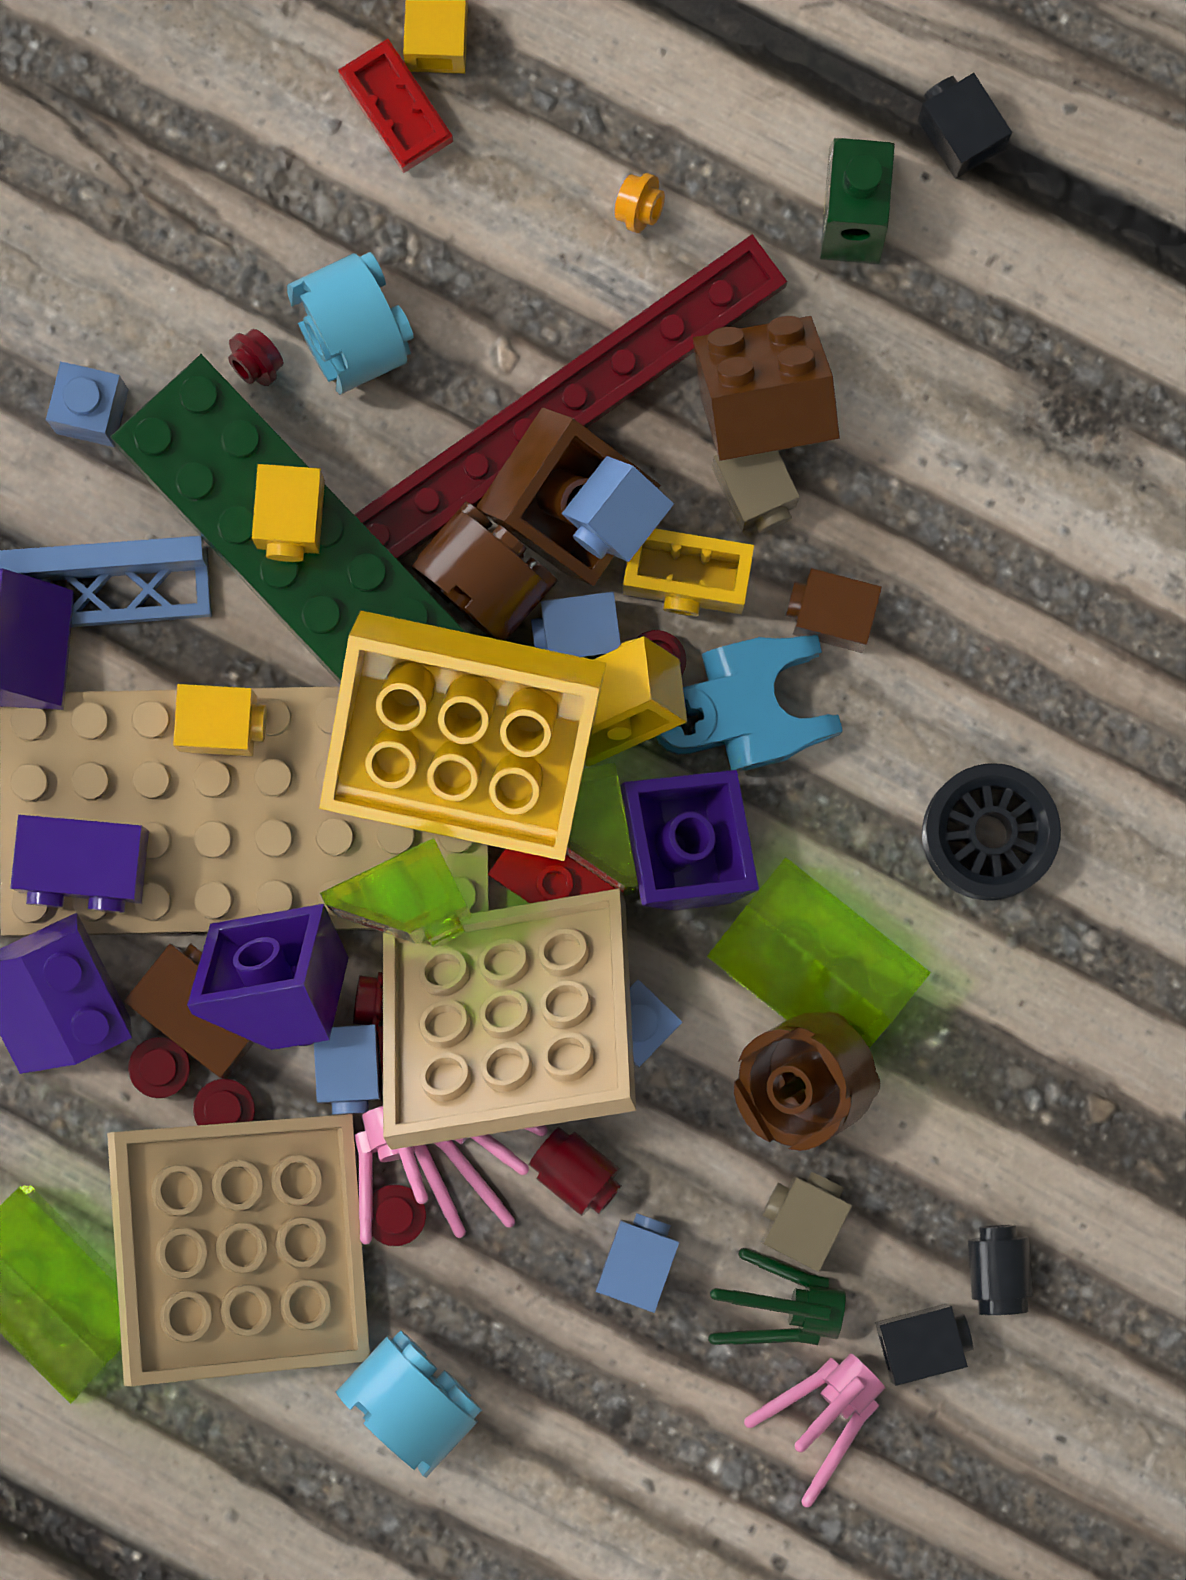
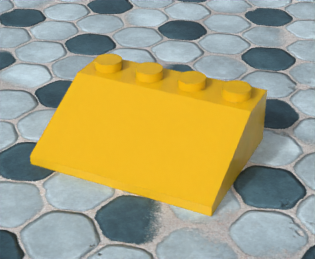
M360 611L348 638L319 809L564 861L596 717L606 662Z

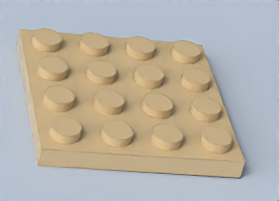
M620 888L419 922L406 927L395 928L407 932L415 943L383 932V1138L390 1150L636 1111L626 902Z
M352 1114L107 1133L124 1386H140L363 1362L370 1355Z

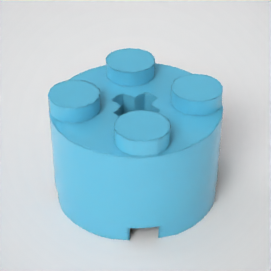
M371 252L360 257L353 253L287 285L291 306L293 307L302 302L307 313L303 321L298 323L304 339L328 382L337 379L336 392L339 395L406 364L407 355L411 354L407 341L414 338L412 328L399 305L392 308L389 307L380 289L386 285V281L376 258Z
M400 1330L393 1339L387 1336L338 1388L336 1394L350 1410L354 1406L365 1414L363 1417L365 1422L363 1424L401 1460L414 1470L418 1468L422 1476L427 1478L477 1424L478 1421L475 1417L482 1409L470 1398L471 1394L447 1371L444 1370L436 1378L433 1375L437 1370L436 1366L426 1357L427 1354L408 1335Z

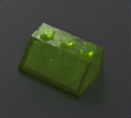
M787 857L783 859L706 956L783 1019L788 1020L796 1015L809 1012H837L844 1016L849 1025L861 1035L869 1048L896 1018L931 973Z
M31 1185L19 1186L0 1205V1333L72 1404L122 1354L117 1272Z

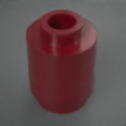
M557 1127L528 1163L531 1168L539 1173L536 1180L580 1216H583L590 1208L600 1214L622 1187V1185L614 1180L620 1170L617 1165L579 1134L573 1132L569 1135L560 1127Z

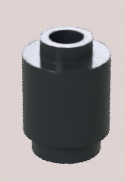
M1016 1225L979 1227L980 1238L968 1240L972 1300H978L979 1315L1027 1313L1028 1297L1034 1296L1029 1236H1017Z

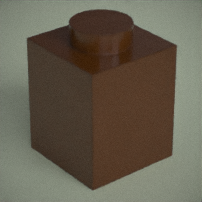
M811 568L806 584L794 581L785 616L796 619L793 635L798 637L818 635L819 642L863 653L868 643L882 586Z

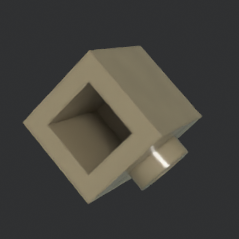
M814 1172L810 1173L806 1182L797 1177L792 1178L788 1187L778 1182L762 1213V1216L770 1219L771 1222L760 1243L820 1272L852 1205L839 1199L844 1188Z

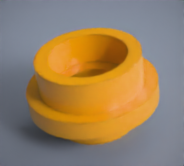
M645 173L641 177L630 174L624 180L615 203V218L626 223L627 230L640 233L647 224L654 225L658 221L665 202V193L659 190L658 177L649 173Z

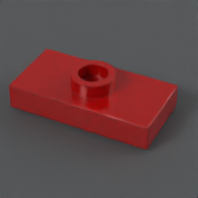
M388 38L338 69L339 77L403 173L454 142L451 132Z
M505 849L488 873L489 877L528 904L615 889L568 855H566L564 861Z

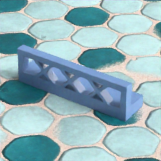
M202 536L0 550V569L4 568L48 583L51 581L67 580L82 593L81 597L73 605L71 627L212 617L208 548ZM195 570L197 603L171 605L155 591L171 572ZM157 573L148 584L137 576L139 574ZM127 575L143 589L132 603L124 609H110L95 596L112 576ZM96 578L88 589L77 579ZM150 596L161 605L141 607ZM89 601H92L101 609L81 612Z

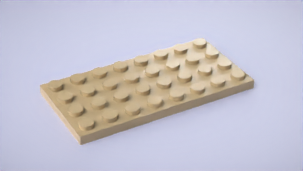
M340 686L252 688L257 695V704L266 705L267 710L264 742L254 741L253 756L179 752L173 746L177 690L65 692L64 710L0 707L1 936L3 937L28 936L76 912L88 935L208 933L211 923L318 904L325 905L336 930L374 929L337 917L328 906L392 928H403L419 922L489 911L488 845L319 809ZM18 814L142 825L149 830L142 904L126 902L125 913L88 910V899L64 897L63 908L26 904L27 893H19L10 889Z

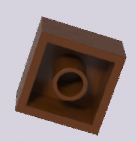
M782 316L773 319L767 324L740 329L736 327H722L708 335L693 337L701 401L719 461L840 439L833 374L812 316L800 318L796 316Z
M542 407L476 508L563 573L595 586L614 555L606 553L600 559L587 551L573 538L578 528L561 513L606 456L634 466L658 489L661 485L575 419Z

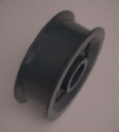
M997 763L969 767L950 778L931 799L922 824L924 852L930 867L937 877L949 888L963 896L986 901L1012 897L1038 882L1051 867L1057 855L1061 839L1059 813L1047 789L1029 773L1010 765ZM980 789L982 809L971 797L970 792ZM991 789L1003 791L997 806H993ZM1013 795L1023 804L1010 813L1006 808ZM958 800L971 817L952 810ZM1028 810L1033 822L1017 824L1015 819ZM991 816L1003 823L1006 829V840L1002 847L988 848L979 842L975 833V827L979 818ZM948 820L965 827V830L947 832ZM1035 832L1034 844L1017 837L1018 834ZM965 840L967 846L954 855L948 842ZM1011 847L1029 855L1024 864L1018 859ZM973 852L976 856L970 870H968L959 861ZM1000 855L1012 869V873L1002 876ZM985 858L989 859L991 877L979 875Z

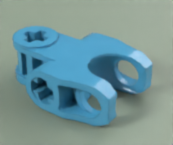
M818 635L793 638L758 637L703 653L702 659L708 681L683 687L686 714L688 716L697 715L699 721L695 723L691 735H684L682 728L677 726L655 736L658 743L667 751L678 755L691 754L725 745L731 770L741 772L786 761L804 749L839 736L843 730L838 714H827L814 718H797L789 715L779 706L774 694V682L781 671L810 662L811 659L819 657V654L822 653Z

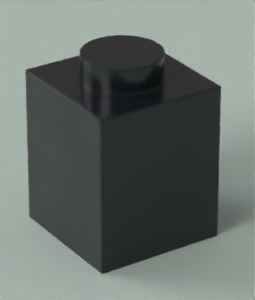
M975 73L970 74L959 82L954 76H950L934 85L925 93L924 97L927 101L922 105L918 122L955 179L1006 149L1013 132Z
M946 1303L875 1322L890 1382L895 1386L968 1367L964 1352L974 1350L968 1322L964 1314L954 1316L952 1306Z

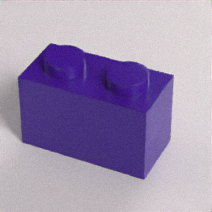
M18 814L10 889L19 893H27L26 904L63 908L64 897L88 899V910L125 913L126 902L142 904L149 830L142 825Z

